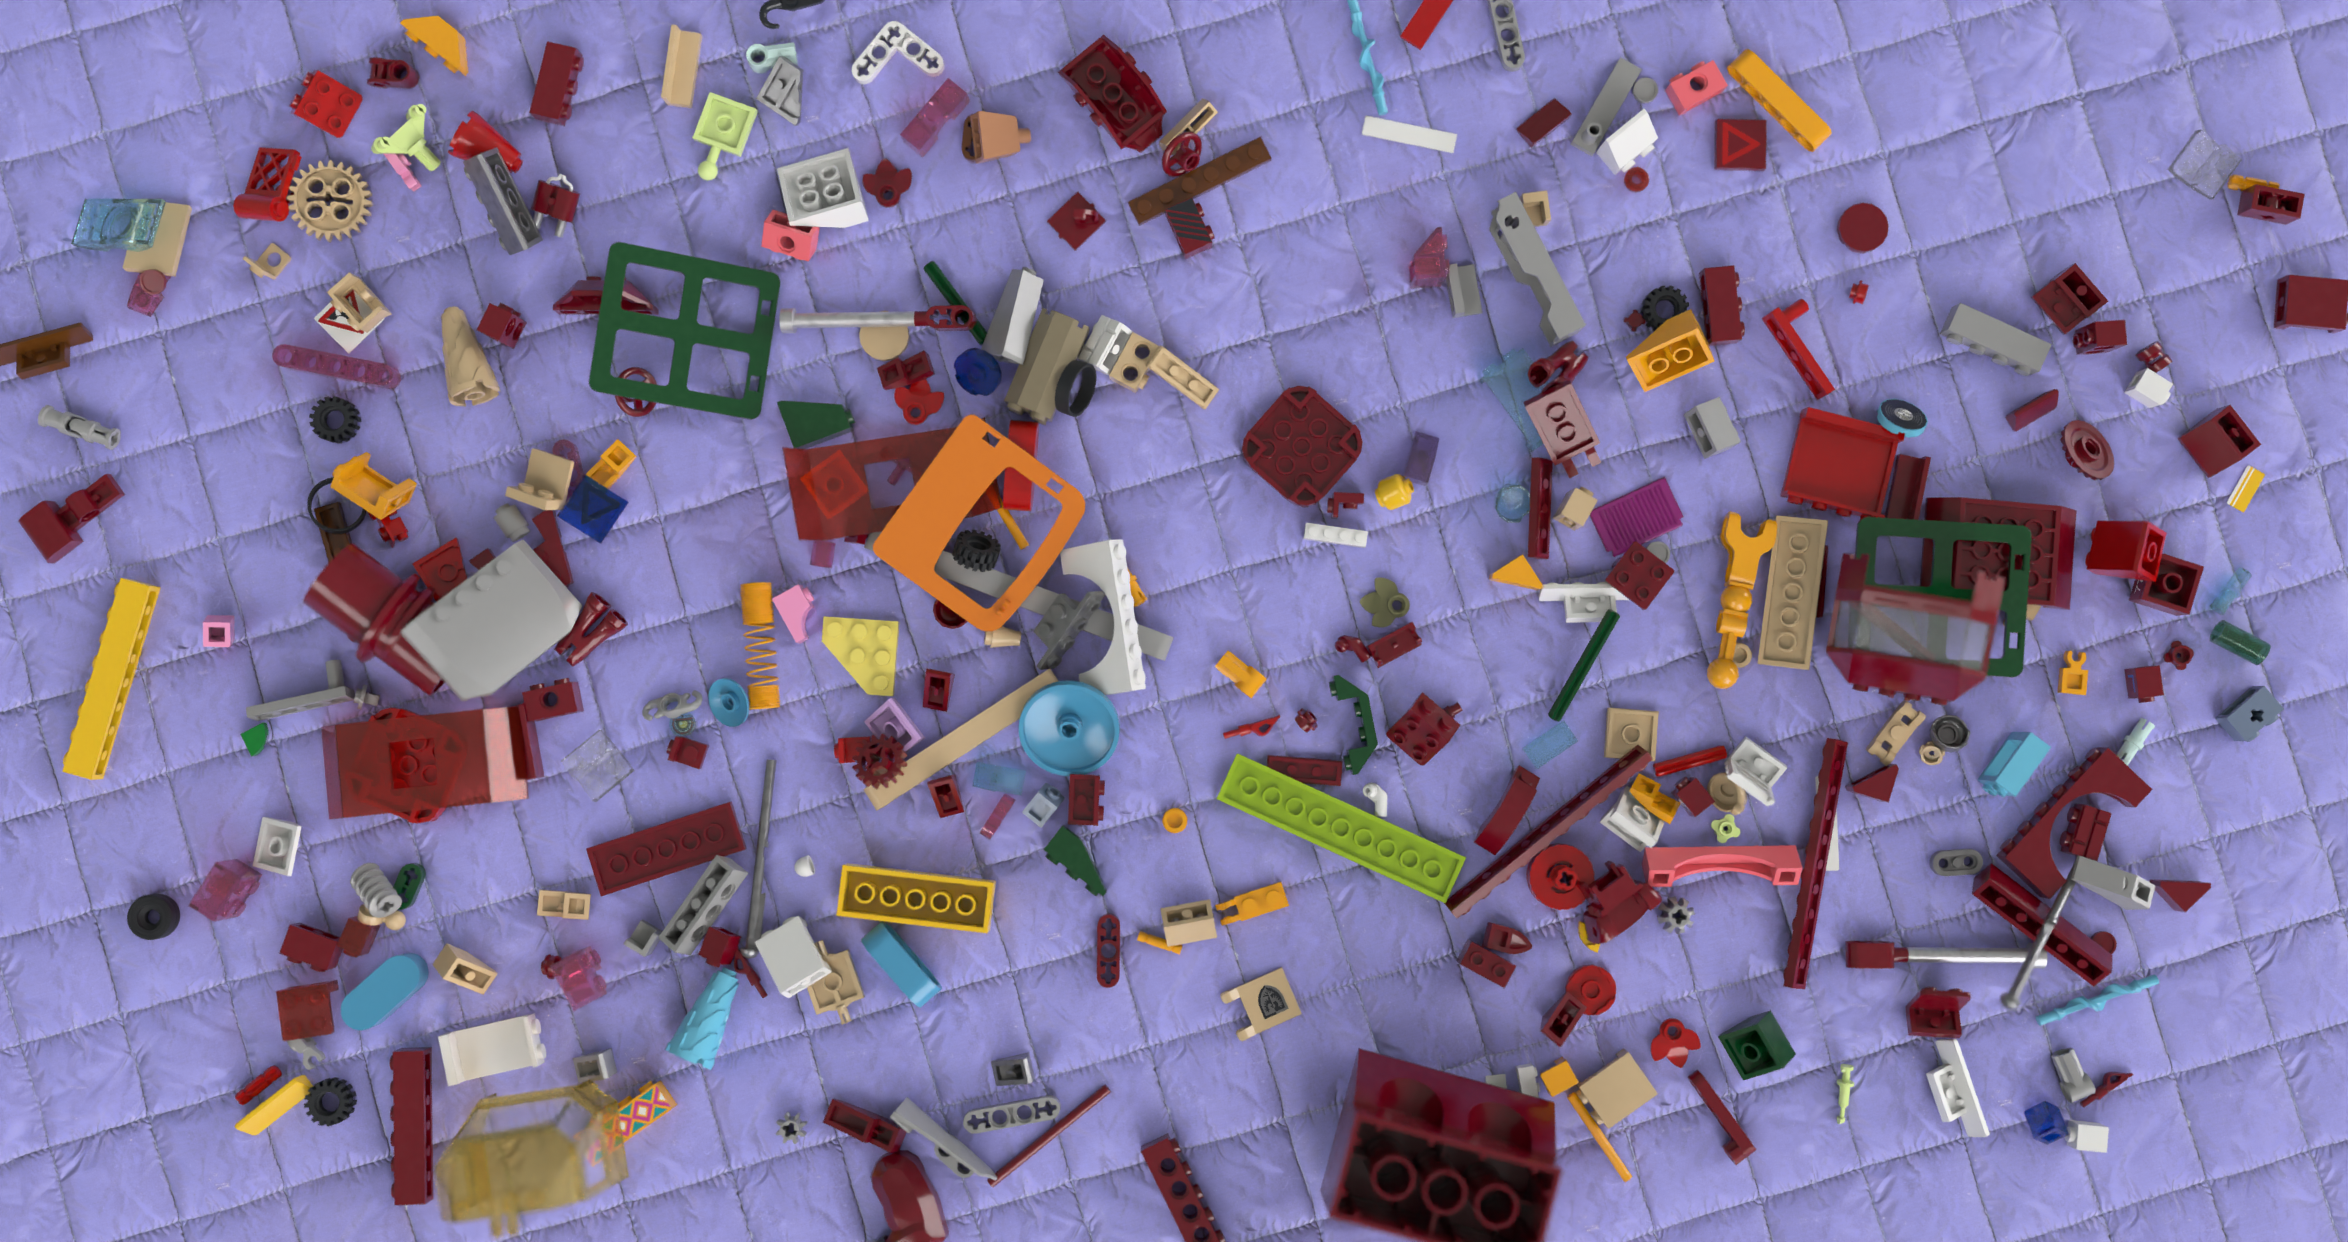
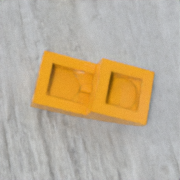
M619 439L600 456L601 459L584 475V478L592 486L603 493L622 476L636 458V455Z
M1638 773L1630 789L1631 794L1648 811L1671 824L1681 803L1660 793L1658 790L1661 784Z

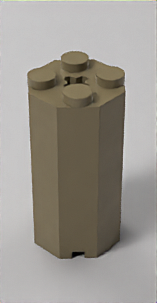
M1042 308L1029 339L1023 365L1019 364L1004 399L1010 412L1020 416L1023 413L1029 414L1032 417L1031 420L1042 425H1046L1047 421L1052 422L1057 410L1055 406V391L1058 380L1065 367L1071 361L1078 360L1090 331L1088 326L1084 324L1083 328L1077 326L1078 320L1053 310L1048 314L1047 309Z

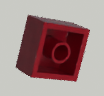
M2162 553L2156 582L2135 579L2129 601L2175 616L2190 615L2204 566Z

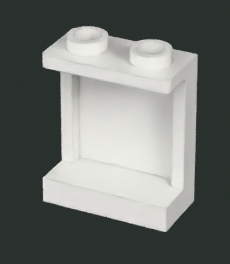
M799 916L786 919L782 926L765 932L761 935V939L755 942L780 994L787 998L792 997L832 972L829 964L823 961L806 928L808 926L807 922Z

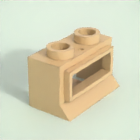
M350 272L327 291L332 298L330 303L339 312L342 313L344 311L349 317L347 322L356 331L362 330L368 333L381 320L392 314L360 277ZM352 290L373 311L365 319L345 298Z

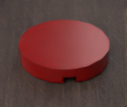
M1583 965L1575 969L1568 977L1565 986L1566 992L1568 991L1587 1007L1583 1013L1585 1015H1600L1606 1012L1613 1005L1616 998V983L1612 975L1604 968L1596 965Z

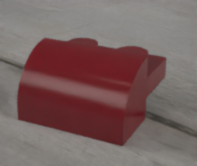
M2076 263L2061 271L2049 283L2031 296L2033 301L2063 335L2067 334L2085 318L2090 317L2108 302Z

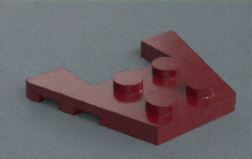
M545 510L532 518V521L545 539V542L534 548L533 551L557 578L568 587L574 582L567 555L564 552L560 528H558L556 513L555 510ZM487 548L470 559L469 562L480 570L496 557L492 550Z

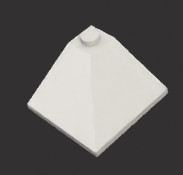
M849 148L777 168L790 226L846 228L869 221Z

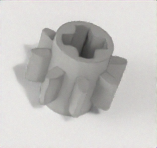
M787 1112L785 1114L786 1121L779 1119L776 1122L781 1127L775 1134L781 1135L784 1138V1144L788 1140H792L794 1144H797L799 1140L798 1135L805 1137L807 1134L802 1129L808 1122L802 1121L799 1118L800 1113L791 1117L790 1113ZM790 1123L795 1125L793 1133L789 1132L788 1125Z

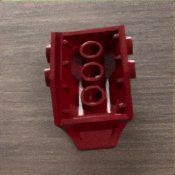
M1103 34L1058 73L1074 91L1075 95L1073 97L1082 108L1086 106L1091 112L1089 117L1097 127L1102 125L1121 150L1130 148L1141 153L1163 135L1162 119L1167 110L1150 85L1152 83L1150 77L1145 71L1140 73L1136 68V61L1128 51L1124 53L1119 46Z

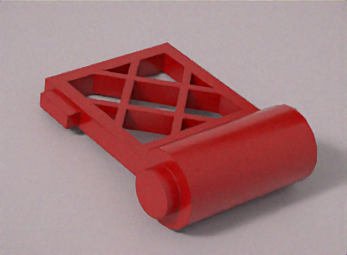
M259 147L245 193L239 194L234 200L233 207L238 217L277 222L284 221L287 218L289 205L286 197L294 171L298 170L301 161L300 152L294 149ZM270 155L272 160L264 166L266 156ZM289 157L287 164L282 167L280 163ZM276 168L277 173L269 179L268 173ZM263 178L264 184L256 189L258 182ZM281 180L278 191H275L273 186Z

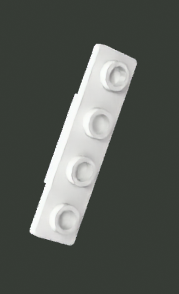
M1581 582L1572 584L1548 583L1542 585L1539 592V601H1564L1566 623L1601 622L1608 609L1617 612L1616 600H1629L1607 582H1599L1597 584H1583Z
M1957 1039L1937 1040L1936 1046L1943 1065L1926 1073L1942 1122H1951L1961 1116L1969 1137L1989 1136L1990 1133Z

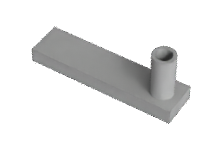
M1620 57L1570 145L1593 156L1639 76L1641 68Z
M330 660L325 662L328 690L246 707L247 717L253 720H266L353 701L355 691L344 685L341 660Z

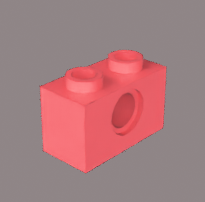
M1714 60L1707 64L1702 61L1691 68L1692 72L1685 76L1683 73H1680L1669 80L1670 84L1665 89V92L1679 116L1722 93L1728 86ZM1690 82H1697L1700 90L1692 89Z
M772 210L764 221L761 247L809 262L817 249L820 227L790 226L786 213Z

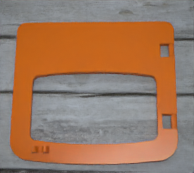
M968 415L958 425L875 540L873 551L887 564L982 631H994L1001 628L1015 613L1058 557L1085 512V500L1078 489L978 416ZM987 432L1000 440L995 447L983 439ZM1012 467L1056 498L1062 504V510L1043 543L1016 580L990 608H984L935 572V565L952 535L980 496L1005 468ZM1051 478L1063 486L1059 493H1056L1046 485Z

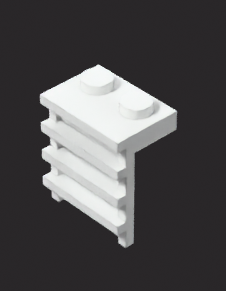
M1745 736L1724 762V765H1726V777L1766 806H1772L1775 800L1771 787L1785 772L1787 765Z

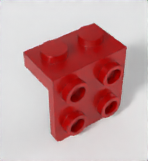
M313 70L312 73L307 72L301 85L305 86L300 95L296 93L289 106L293 108L290 113L308 121L336 138L343 137L363 100L362 95L319 70Z

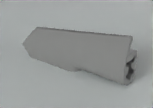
M908 1097L890 1116L908 1134L915 1129L935 1143V1155L959 1177L967 1178L976 1173L979 1176L997 1180L998 1177L987 1164L959 1139L948 1134ZM959 1162L968 1167L970 1170H963L960 1167Z

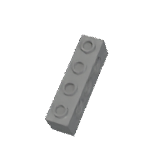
M716 855L658 938L675 953L691 955L707 933L709 926H712L748 872L731 858Z

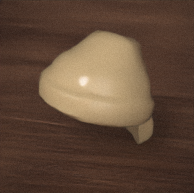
M1725 772L1713 775L1707 785V792L1715 800L1713 805L1720 811L1731 812L1733 815L1742 813L1747 803L1746 791L1727 778V773Z

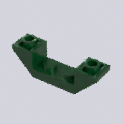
M1340 675L1332 676L1333 681L1329 682L1331 696H1336L1337 701L1357 698V702L1353 703L1356 717L1361 718L1362 727H1358L1360 741H1365L1366 744L1363 747L1348 749L1347 755L1343 756L1346 771L1350 770L1351 774L1355 775L1360 772L1377 747L1378 742L1368 694Z

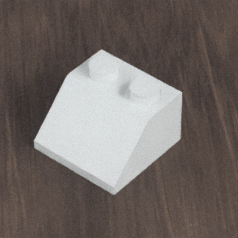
M1645 109L1640 111L1608 137L1596 152L1614 175L1621 170L1623 173H1626L1636 164L1634 159L1639 155L1644 158L1655 148L1653 144L1658 137L1648 112Z

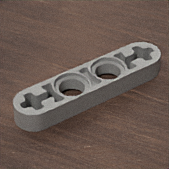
M1487 0L1501 64L1505 70L1515 72L1522 67L1525 54L1512 0H1494L1495 2ZM1498 6H1505L1509 11V15L1501 18L1496 14L1495 9ZM1505 29L1511 30L1514 33V39L1512 41H1504L1501 37V32ZM1514 46L1512 49L1513 56L1519 58L1516 64H1513L1512 61H1507L1510 56L1509 48Z
M1046 1095L975 1108L966 1113L963 1125L968 1132L977 1134L1052 1120L1058 1116L1061 1104L1057 1097ZM1046 1101H1050L1051 1105H1056L1052 1114H1048L1047 1110L1039 1111L1040 1116H1035L1036 1108L1034 1103H1038V1108L1044 1107ZM1022 1105H1027L1031 1108L1032 1114L1027 1119H1022L1018 1116L1017 1110ZM996 1110H1003L1006 1113L1007 1119L1004 1123H996L993 1120V1113ZM984 1112H989L988 1121L990 1126H986L987 1121L979 1122L977 1128L973 1124L968 1123L972 1115H976L977 1119H981L986 1116Z

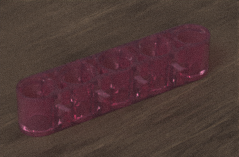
M286 344L277 346L272 353L273 361L277 365L292 371L385 389L396 388L401 381L400 372L384 363ZM291 352L292 358L286 363L285 356ZM316 357L315 365L310 368V359ZM340 361L341 367L334 373V364ZM364 366V375L358 377L359 368ZM389 371V379L383 382V373Z

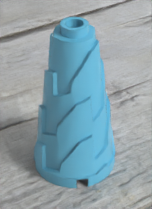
M723 967L722 971L717 970V973H713L706 988L684 1017L671 1041L667 1043L665 1050L691 1063H700L702 1067L712 1070L725 1031L731 1004L739 985L737 983L739 979L735 978L736 972Z

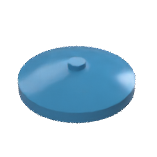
M1058 681L1040 688L1025 703L1019 720V738L1026 754L1039 767L1057 775L1087 774L1097 770L1111 758L1119 740L1120 722L1114 705L1100 690L1083 682Z

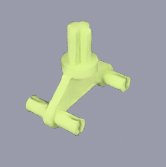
M423 104L411 106L406 114L408 121L390 138L385 136L375 139L371 146L372 152L374 154H408L410 157L414 155L429 171H434L441 162L424 145L426 143L424 139L426 107Z

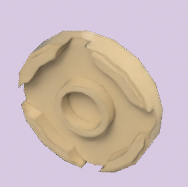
M861 327L859 332L860 344L865 352L872 358L880 361H889L899 357L908 347L910 339L908 327Z

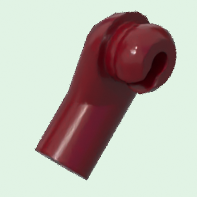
M1343 635L1335 642V648L1338 652L1354 651L1361 663L1371 658V654L1360 638Z

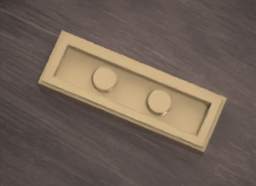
M1159 345L1145 365L1202 409L1206 410L1219 391L1216 386L1161 345Z

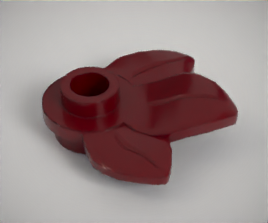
M886 158L878 165L875 175H863L865 190L871 195L876 196L877 202L886 208L897 205L901 194L906 192L912 183L910 168L897 172L894 165ZM887 192L893 193L892 198L889 200L884 198Z

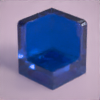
M2044 1101L2024 1111L2035 1140L2048 1145L2069 1135L2060 1109L2057 1106Z

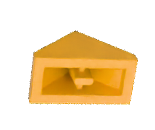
M1523 554L1489 575V580L1533 590H1540L1542 587L1541 581Z

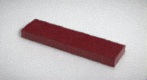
M1540 457L1532 458L1528 557L1548 559L1553 461Z

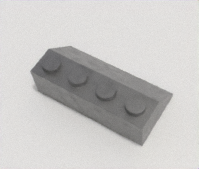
M496 147L463 161L465 175L473 182L476 188L477 199L481 204H484L488 212V220L492 227L496 228L500 236L499 242L502 248L509 255H512L543 241L498 148Z

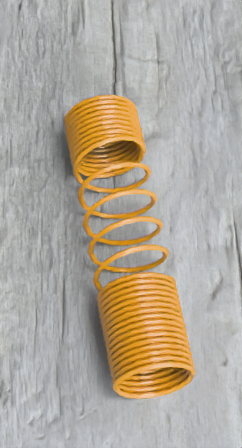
M755 582L740 585L741 614H743L742 624L765 627L748 631L743 636L751 639L766 640L749 644L744 649L752 652L768 653L750 657L745 662L769 666L749 671L746 675L756 678H771L770 680L756 682L747 686L749 710L778 708L781 706L779 685L755 686L773 682L779 678L776 676L750 674L778 666L774 663L749 661L777 653L773 650L748 648L776 640L771 637L747 635L775 627L774 625H768V623H773L775 619L773 615L774 603H772L771 582Z

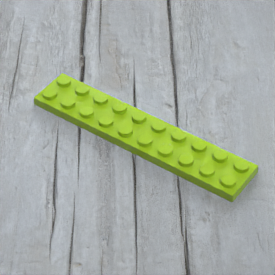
M1238 753L1216 798L1445 904L1466 857Z

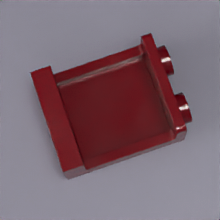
M2287 275L2277 279L2274 328L2300 327L2328 330V333L2346 330L2348 324V280Z

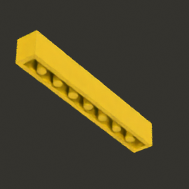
M120 578V581L115 586V598L113 605L107 612L108 621L105 630L100 635V648L92 662L93 671L91 678L85 685L86 694L83 703L78 708L77 714L79 717L76 727L73 728L70 735L71 744L63 758L64 767L62 772L90 780L104 778L161 587L127 578Z

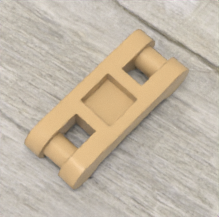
M1904 700L1869 743L1866 751L1871 755L1875 754L1878 756L1880 762L1888 766L1914 730L1925 720L1926 715L1920 710H1914L1912 704ZM1904 715L1910 718L1907 724L1901 721ZM1883 742L1890 745L1887 750L1881 747Z

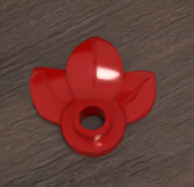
M924 379L911 384L909 389L905 387L896 388L894 399L896 404L903 410L905 420L912 425H920L925 422L928 415L937 413L944 403V393H931L930 385ZM914 409L920 410L918 417L912 416L911 413Z
M1668 1018L1661 1023L1659 1028L1660 1034L1653 1038L1651 1042V1056L1654 1061L1661 1060L1666 1056L1671 1063L1682 1068L1687 1061L1688 1051L1701 1048L1700 1039L1693 1030L1686 1029L1678 1019ZM1671 1026L1676 1028V1032L1673 1035L1668 1034V1028Z

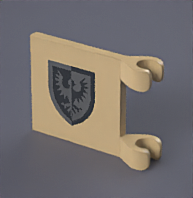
M1282 967L1220 994L1221 1000L1225 1004L1240 997L1249 1017L1251 1025L1236 1031L1240 1041L1247 1040L1260 1032L1302 1014Z

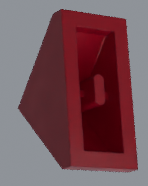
M926 669L923 696L924 708L947 712L955 674Z
M1897 764L1883 766L1846 785L1845 788L1849 792L1889 803L1899 767Z
M955 774L927 781L940 818L964 812Z
M2150 880V883L2155 885V891L2174 911L2180 912L2188 911L2211 889V883Z
M1568 991L1565 992L1542 1017L1540 1031L1561 1047L1587 1007Z

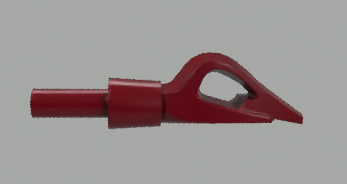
M738 946L735 952L734 970L738 974H745L751 986L754 985L763 999L768 994L760 983L761 979L753 970L746 957L741 954ZM738 959H740V960L742 961V964H743V968H742V969H739V968H738V965H737V960H738Z
M2106 1073L2103 1076V1084L2095 1088V1093L2082 1100L2080 1105L2084 1108L2096 1099L2099 1101L2108 1092L2133 1076V1073ZM2117 1075L2116 1080L2110 1082V1077Z

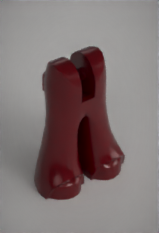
M1573 340L1569 341L1551 356L1538 359L1532 363L1528 370V379L1537 388L1546 383L1558 368H1561L1562 371L1544 387L1542 392L1568 379L1572 384L1575 377L1586 365L1589 357L1584 352L1576 356L1573 351L1578 345Z
M591 592L587 597L584 608L575 621L571 632L561 639L554 648L559 655H563L572 645L577 647L566 659L572 667L585 659L603 641L620 632L628 625L626 619L618 611L612 609L599 625L585 636V633L611 608V605L603 597L594 592Z

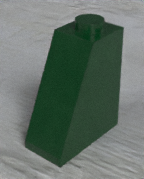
M782 400L777 402L792 445L798 452L854 431L852 424L855 423L853 414L850 409L846 410L842 404Z

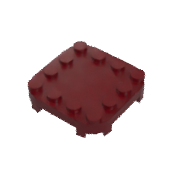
M1296 386L1285 390L1247 432L1243 440L1241 452L1248 466L1281 496L1296 506L1306 508L1315 505L1323 499L1354 464L1361 453L1363 442L1357 426L1349 422L1316 393V390L1309 386Z

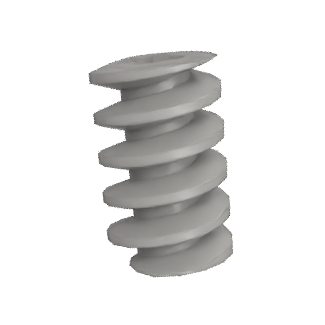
M365 863L353 872L350 884L371 915L378 918L386 917L400 908L402 904L401 897L397 895V891L393 889L392 884L388 882L387 877L384 876L383 871L379 869L377 864Z

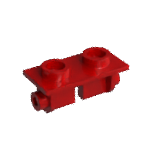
M397 510L381 520L368 512L372 521L377 520L381 528L378 529L382 540L384 542L388 541L392 548L396 539L402 542L409 538L407 535L408 530L400 517L393 520L389 518L397 514Z

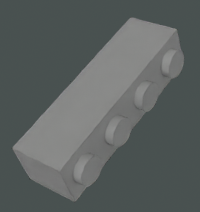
M1962 303L1951 308L1940 332L1941 335L1947 337L1946 340L1956 345L1963 344L1970 347L1969 351L1977 355L1985 354L1991 357L1994 363L2004 366L2007 364L2015 368L2014 371L2024 376L2032 375L2041 370L2052 345Z

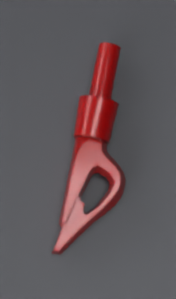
M1280 715L1251 724L1240 725L1238 729L1223 733L1224 739L1236 735L1242 737L1251 732L1258 736H1265L1270 732L1280 718ZM1265 724L1270 725L1264 732L1259 730Z

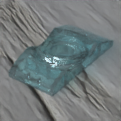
M85 199L71 244L76 247L105 252L110 249H125L136 252L148 250L153 247L166 201L163 199Z

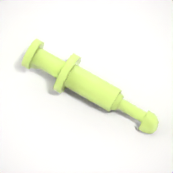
M1841 1064L1842 1079H1837V1084L1840 1085L1838 1105L1841 1107L1840 1116H1837L1838 1124L1845 1122V1108L1849 1105L1850 1087H1854V1082L1850 1080V1073L1854 1066L1849 1064Z

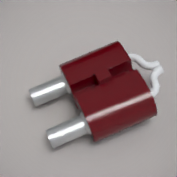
M559 174L558 177H550L547 181L538 180L531 209L535 211L533 221L537 229L540 230L544 214H548L558 219L554 235L562 238L567 222H573L580 193L573 191V186L566 180L565 175ZM562 178V181L569 186V189L550 182L558 181Z

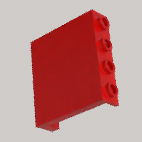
M1811 407L1801 410L1780 496L1788 498L1787 502L1802 505L1803 502L1812 504L1811 508L1815 510L1826 511L1827 508L1836 510L1835 514L1843 517H1851L1852 514L1859 516L1860 519L1864 517L1885 518V515L1881 514L1897 446L1898 443L1903 442L1905 433L1898 432V434H1893L1882 425Z

